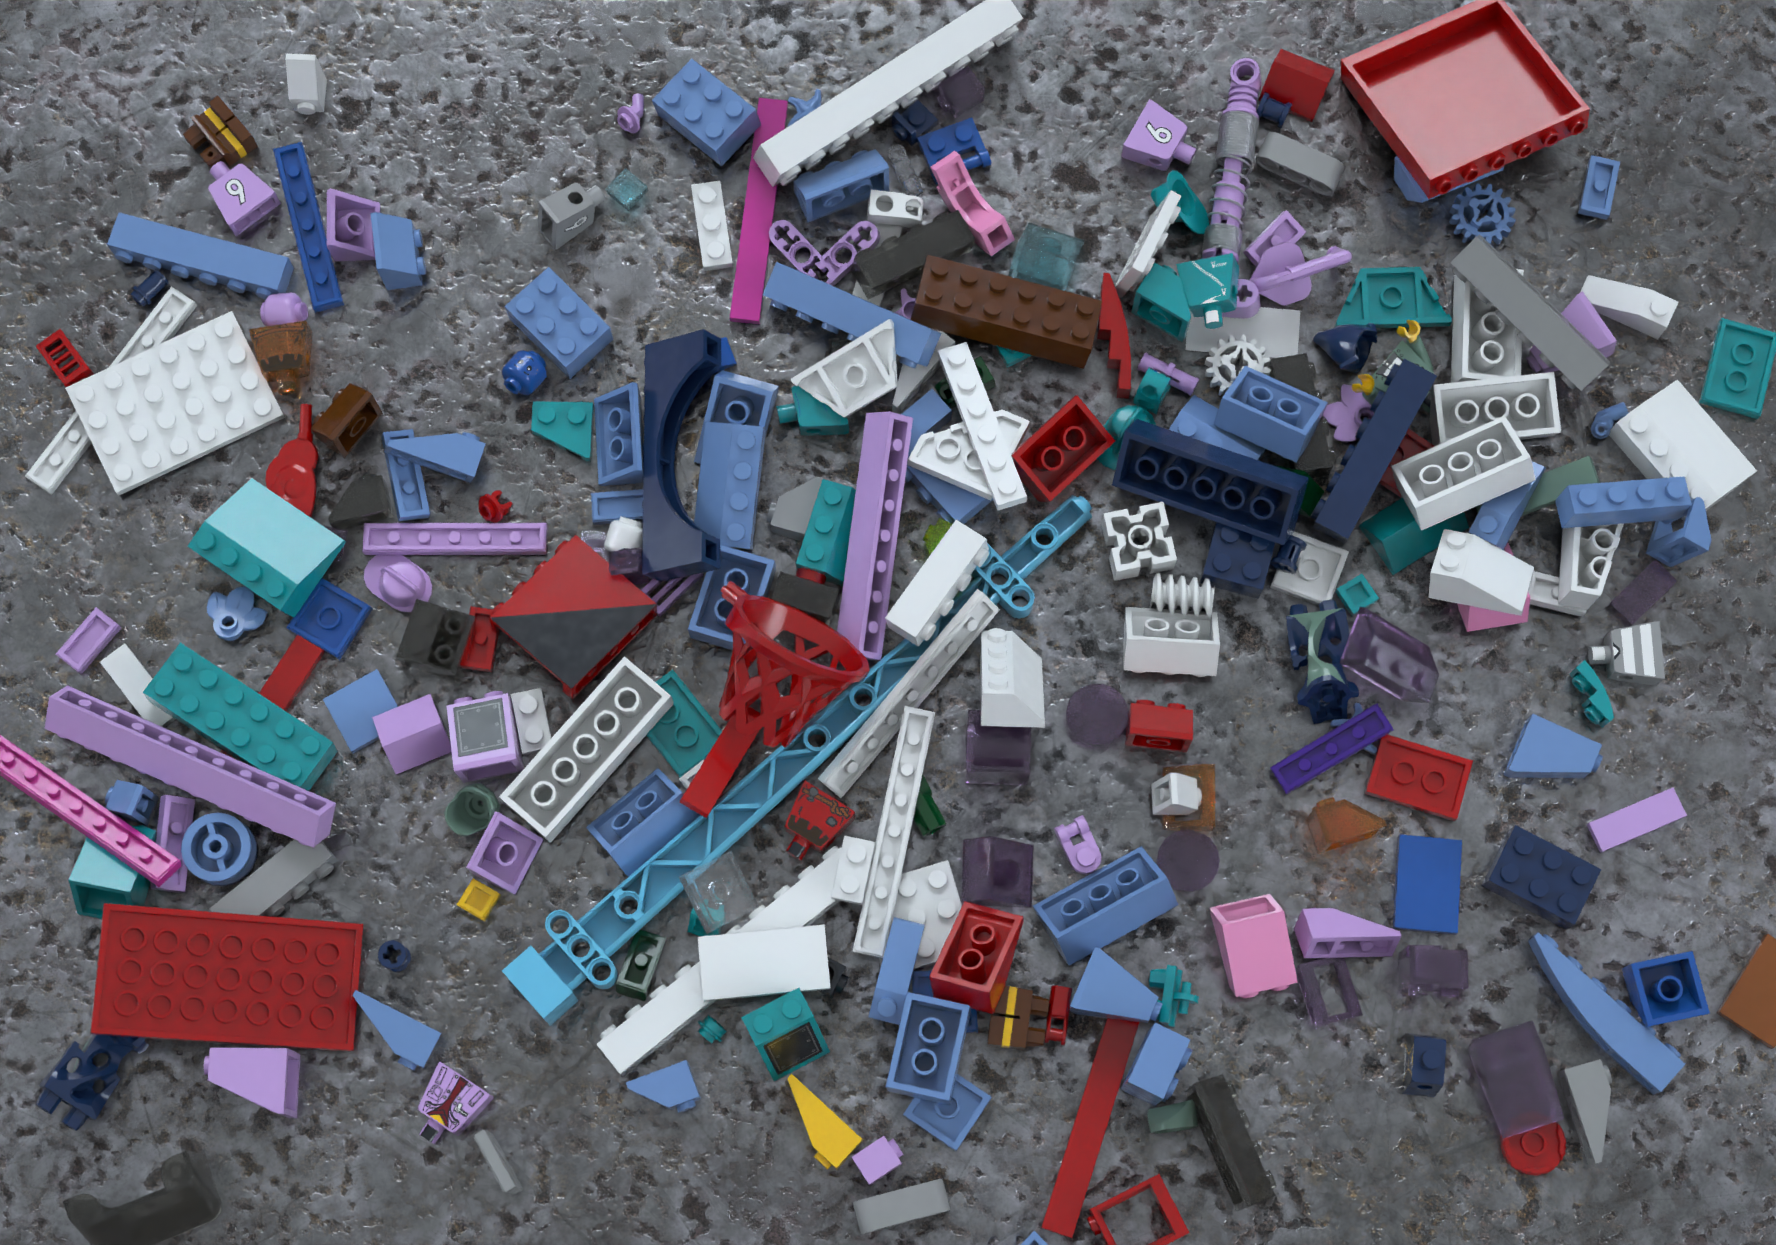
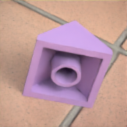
M331 188L327 190V248L334 261L376 260L370 213H380L379 202Z
M431 694L372 717L382 747L395 774L452 752L451 742Z
M495 811L466 868L473 875L512 894H516L544 839Z

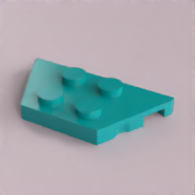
M1421 267L1360 268L1335 323V327L1343 324L1367 326L1369 323H1374L1376 328H1398L1399 326L1408 328L1407 320L1418 322L1420 327H1445L1451 325L1452 318L1450 314L1445 313L1438 301L1439 296L1434 288L1429 286L1427 277Z

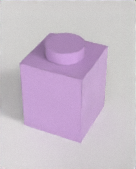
M885 1136L852 1156V1160L868 1185L871 1186L902 1165L899 1157L903 1153L894 1139L887 1141Z

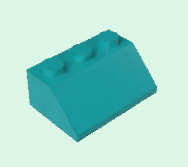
M822 479L796 561V570L798 568H806L817 571L826 576V582L843 586L856 489Z

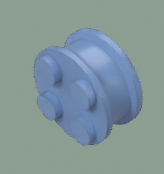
M210 813L198 818L188 827L182 840L181 853L186 867L195 876L211 885L227 886L242 880L251 871L257 858V843L251 830L234 816L225 813Z

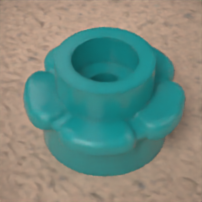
M708 1014L703 1021H698L699 1025L702 1026L698 1032L710 1043H713L715 1040L723 1041L722 1037L727 1030Z

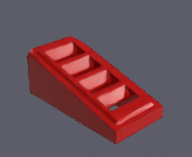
M61 329L36 345L39 352L65 387L94 375L93 371ZM61 339L63 343L48 353L46 349ZM65 348L68 349L66 353L58 357L56 360H53L52 357L57 355ZM71 356L74 357L73 360L65 364L63 367L59 368L58 365L63 363ZM77 364L80 365V367L65 376V372Z

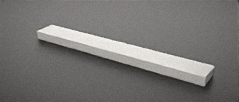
M171 286L109 367L172 339L198 306L196 302ZM76 410L25 475L27 479L51 495L92 443Z
M977 589L819 776L818 780L839 798L846 794L899 731L904 707L918 708L999 612L1000 609L982 591Z
M908 706L904 707L855 937L854 953L882 959L884 957L935 718V712Z

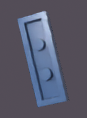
M413 429L383 432L381 438L384 450L389 440L414 438ZM385 453L398 521L428 518L430 511L420 465Z

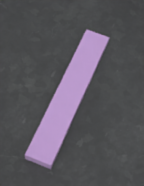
M364 523L362 552L364 555H547L548 526L547 523Z

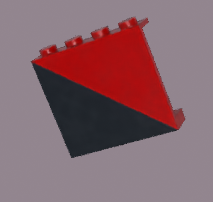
M577 535L570 541H563L555 550V555L548 562H541L534 570V575L527 582L522 581L513 590L512 597L505 603H499L490 615L491 630L495 632L500 628L563 683V692L572 700L657 616V604Z

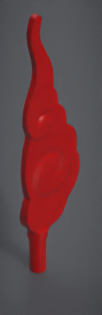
M301 404L298 437L283 445L278 456L269 464L265 480L269 490L311 517L316 499L314 469L318 461V450L313 444V434H311L313 406L311 404Z

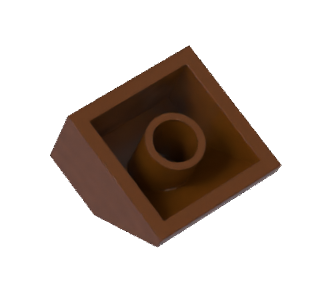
M349 383L345 389H340L334 395L331 406L316 416L311 430L317 439L345 459L383 413L369 391Z

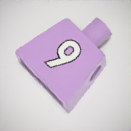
M1149 99L1123 145L1121 157L1167 171L1174 158L1189 165L1197 149L1183 142L1188 127Z
M223 161L217 162L211 167L210 174L216 181L210 184L208 189L235 236H238L281 204L273 189L242 163L236 165L231 170Z

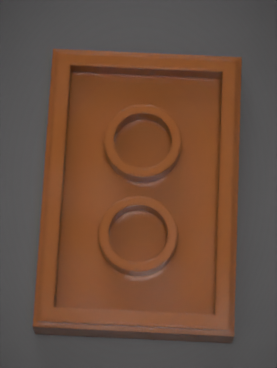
M1766 934L1718 1009L1717 1014L1770 1049L1776 1046V939Z

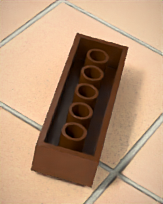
M927 254L910 320L931 329L1084 369L1092 350L1102 301Z

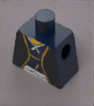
M1406 1033L1402 1094L1435 1097L1444 1084L1446 1039L1439 1036Z

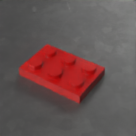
M1387 734L1379 740L1365 794L1456 821L1473 760Z

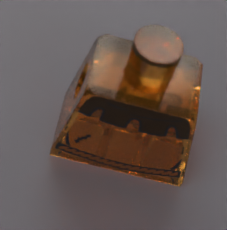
M307 321L249 329L260 370L266 381L277 382L278 393L281 395L296 393L295 379L308 377L310 374L313 335Z

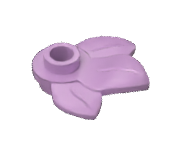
M1345 384L1341 387V402L1327 405L1322 416L1327 423L1337 427L1334 439L1341 442H1352L1357 440L1355 435L1362 424L1360 417L1367 416L1371 420L1374 413L1369 411L1371 405L1362 396V393H1355L1351 389V385Z

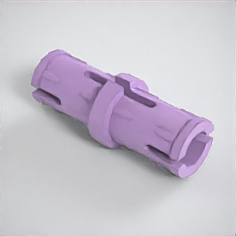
M1148 353L1143 355L1137 370L1146 373L1150 367L1170 377L1169 385L1190 396L1199 382V378H1195L1177 369L1176 364L1172 362L1167 364Z

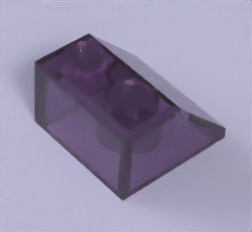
M993 836L964 839L961 902L966 901L981 906L1032 907L1034 845Z

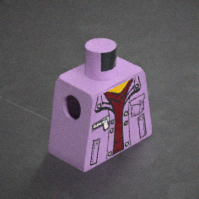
M439 1062L417 1109L429 1117L419 1135L433 1144H436L445 1129L459 1136L494 1097L445 1064Z

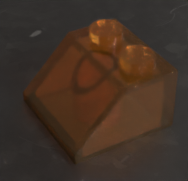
M1334 797L1317 802V806L1312 808V812L1306 818L1317 854L1377 837L1387 826L1384 819L1345 799L1335 802Z

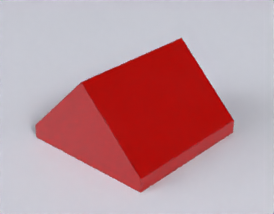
M1281 49L1273 61L1258 100L1261 101L1266 92L1270 98L1284 104L1292 103L1289 111L1290 114L1313 122L1335 70Z

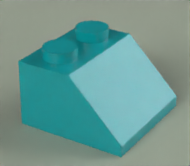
M1154 263L1136 291L1131 313L1183 342L1188 331L1191 314L1181 277L1177 276V273L1169 266H1160Z

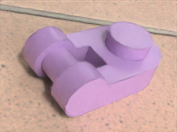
M1083 815L1074 818V822L1067 826L1061 824L1054 828L1067 859L1076 872L1087 875L1098 869L1101 863V853ZM1080 834L1083 842L1073 846L1070 837Z

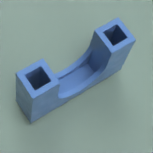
M933 389L928 391L901 414L913 418L908 458L922 434L932 431L935 434L952 419V410ZM907 461L905 481L909 482L911 480L918 488L916 492L926 504L931 502L938 510L936 512L938 518L946 526L952 525L955 520L965 524L991 502L986 498L908 465Z

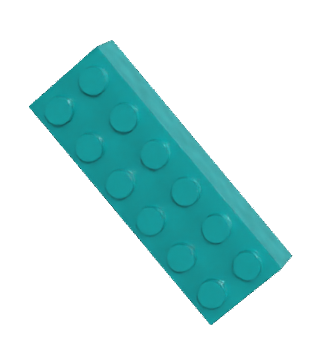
M181 642L143 691V694L150 703L235 759L307 791L312 788L338 752L332 741Z

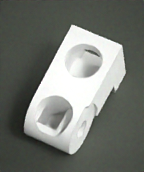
M871 189L866 221L873 223L875 226H878L879 223L899 225L906 228L919 227L922 224L924 201L920 197L906 195L905 193Z

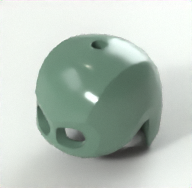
M480 782L472 783L457 792L453 800L446 807L444 816L446 823L453 832L467 837L487 828L495 811L500 812L501 805L490 788Z

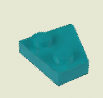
M533 401L531 431L534 435L544 440H550L556 446L581 456L583 460L591 461L594 404L593 402Z

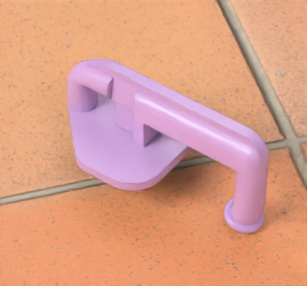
M1290 242L1282 243L1264 251L1249 281H1252L1257 286L1259 294L1280 305H1288L1303 300L1309 295L1312 287L1311 275L1350 262L1352 254L1348 250L1334 246L1328 249L1325 256L1305 262L1299 246Z

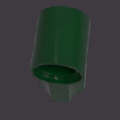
M922 775L913 820L924 838L939 831L947 823L932 798L933 794L929 784Z

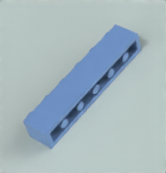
M118 213L107 243L114 257L122 262L132 263V260L141 262L149 269L159 271L160 268L171 270L172 274L182 278H188L189 275L194 276L205 284L215 286L217 283L224 284L232 291L244 293L245 290L254 292L256 296L265 300L269 295L286 293L294 270L288 257L123 213Z
M776 262L763 292V296L772 299L770 305L786 312L788 307L797 310L795 316L811 323L814 318L823 322L822 328L838 334L839 330H843L849 333L847 339L854 341L888 319H892L894 323L896 354L901 356L899 362L912 368H916L917 364L928 366L942 334L779 262Z

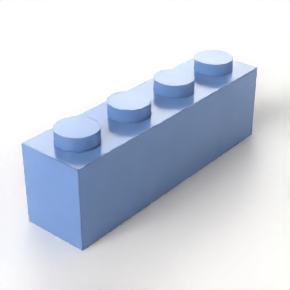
M1685 476L1568 485L1555 500L1561 528L1678 519L1692 505Z

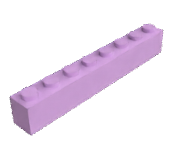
M891 411L866 413L837 632L846 637L867 660H881L886 627L885 617L888 612L913 423L912 417Z

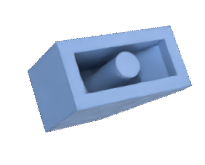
M117 780L114 787L111 786L106 794L105 804L107 805L105 808L116 816L148 826L159 797L142 785Z
M687 1060L626 1082L627 1088L630 1091L670 1110L677 1108L678 1113L696 1107L695 1101L701 1099Z

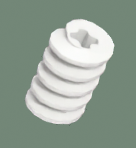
M1156 573L1153 578L1150 608L1153 603H1156L1158 612H1162L1165 604H1168L1170 613L1174 614L1177 606H1180L1182 615H1186L1189 608L1193 607L1194 615L1197 617L1203 608L1206 611L1207 618H1211L1215 586L1211 588L1210 580L1205 578L1200 587L1197 577H1193L1190 584L1187 585L1185 576L1182 575L1177 584H1175L1172 574H1169L1165 582H1162L1160 573Z

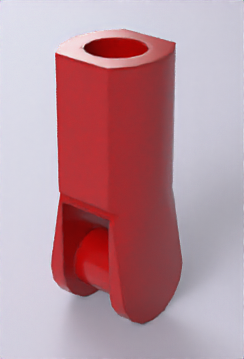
M1051 986L1044 1043H1048L1051 1040L1061 1042L1063 1046L1065 1045L1072 988ZM1051 1020L1063 1021V1028H1051Z

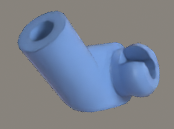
M1621 402L1597 412L1591 425V433L1594 437L1603 439L1610 434L1615 421L1622 419L1628 414L1625 403Z

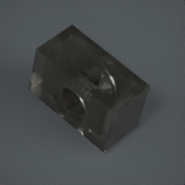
M780 571L771 599L799 609L831 627L840 595L839 589Z

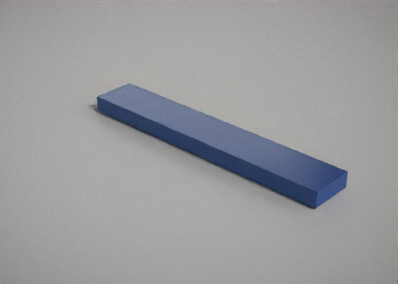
M302 142L275 148L273 151L313 310L317 313L343 306L344 302L333 259L327 248V235L304 145Z

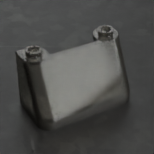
M188 1150L170 1157L162 1165L161 1179L165 1188L119 1207H105L101 1204L100 1198L89 1194H80L63 1201L69 1220L90 1245H155L213 1221L218 1217L222 1209V1201L206 1155Z

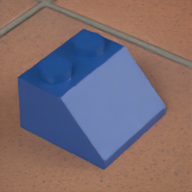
M1693 951L1632 963L1621 968L1630 1001L1646 1027L1710 1014Z

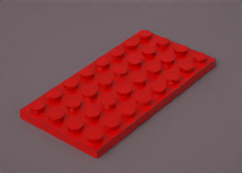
M104 903L90 1034L352 1052L357 1001L352 995L355 990L358 991L363 924Z

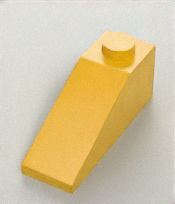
M791 1074L787 1078L812 1146L817 1151L813 1157L827 1170L831 1165L838 1170L863 1142V1139Z

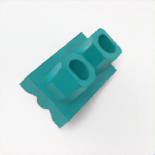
M1167 965V969L1151 970L1149 987L1163 990L1162 1001L1157 1000L1163 1005L1156 1020L1167 1027H1175L1178 1002H1180L1178 1013L1187 1015L1189 1004H1198L1199 996L1190 994L1192 986L1190 982H1182L1180 992L1183 971L1177 969V966Z

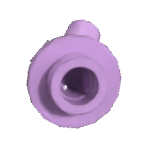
M637 93L632 96L631 107L622 106L617 111L618 124L623 130L630 133H636L640 129V118L644 113V96Z

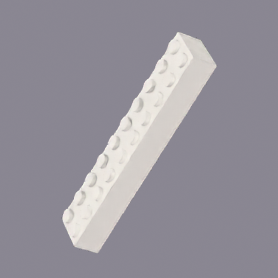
M1011 0L983 1L762 143L753 159L772 187L779 183L782 186L787 185L797 178V174L801 172L803 167L808 171L822 161L821 158L828 151L833 155L845 147V143L850 140L851 136L855 140L863 136L870 130L869 127L875 123L874 121L877 120L879 124L883 123L894 114L893 112L899 108V105L904 109L918 99L917 96L923 92L922 90L925 89L926 93L931 92L941 84V81L947 77V74L952 78L965 69L964 66L971 61L970 59L975 63L985 57L995 44L997 47H1000L1012 39V35L1019 30L1017 25L1023 17Z

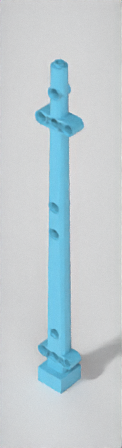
M1071 495L1002 556H999L988 544L989 556L981 567L976 566L971 573L975 579L969 583L963 592L960 591L953 598V607L946 616L941 615L935 624L936 630L928 641L923 640L919 647L907 639L899 643L870 668L868 675L864 679L849 686L806 723L788 747L785 748L781 745L719 798L707 818L702 815L697 817L577 922L564 910L551 912L546 918L545 928L554 941L539 954L530 945L502 970L505 976L549 1026L579 1001L572 991L586 978L599 989H608L616 983L618 972L609 957L851 738L977 589L982 591L995 605L999 603L1012 617L1020 619L1028 616L1032 611L1035 597L1032 589L1023 580L1092 518L1090 513L1092 507L1089 502L1082 496L1077 498ZM1047 535L1052 542L1048 545H1041L1037 542L1036 537ZM995 574H1001L1006 577L1007 582L1003 585H997L992 582L991 577ZM1016 596H1023L1027 599L1028 604L1024 607H1018L1014 605L1012 599ZM860 694H866L870 696L872 701L867 706H860L855 702V698ZM817 734L822 735L826 742L821 747H813L808 742L810 737ZM634 900L638 903L637 910L634 913L627 915L621 912L622 904L625 901ZM559 919H565L569 921V927L566 932L561 934L553 932V924ZM580 942L590 945V950L584 957H576L573 953L574 947ZM605 965L611 969L610 976L606 980L599 981L594 978V972L599 966Z

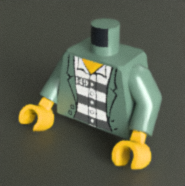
M1407 320L1409 325L1408 332L1405 327L1399 326L1397 334L1407 338L1406 343L1402 340L1372 376L1369 374L1358 375V378L1362 380V385L1359 383L1352 384L1351 389L1355 393H1362V396L1370 405L1373 404L1379 391L1386 393L1389 386L1385 385L1384 382L1394 363L1400 366L1402 361L1406 359L1434 374V368L1428 352L1419 336L1420 325L1418 322ZM1431 391L1428 392L1421 405V408L1430 413Z

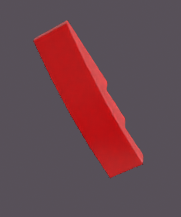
M1103 273L1100 296L1102 303L1099 313L1097 339L1109 340L1107 368L1119 369L1117 398L1129 399L1131 391V353L1128 329L1121 301L1110 273Z
M748 707L749 723L760 716V713L751 707ZM735 713L718 737L681 798L680 803L707 818L760 729L749 737L742 735L736 731Z

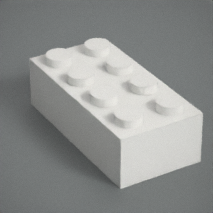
M1505 415L1391 466L1397 489L1421 531L1536 480L1531 457Z

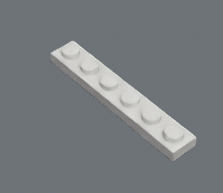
M967 342L938 350L939 361L997 511L1027 502V495Z

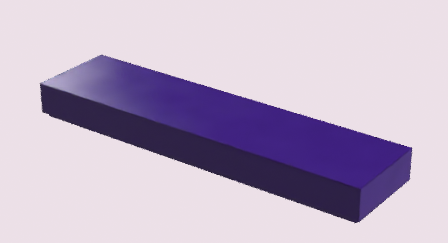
M1378 703L1273 765L1270 769L1288 795L1391 733L1394 729Z

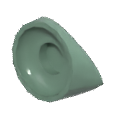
M1193 1100L1151 1108L1147 1112L1151 1134L1182 1131L1198 1127L1197 1110Z

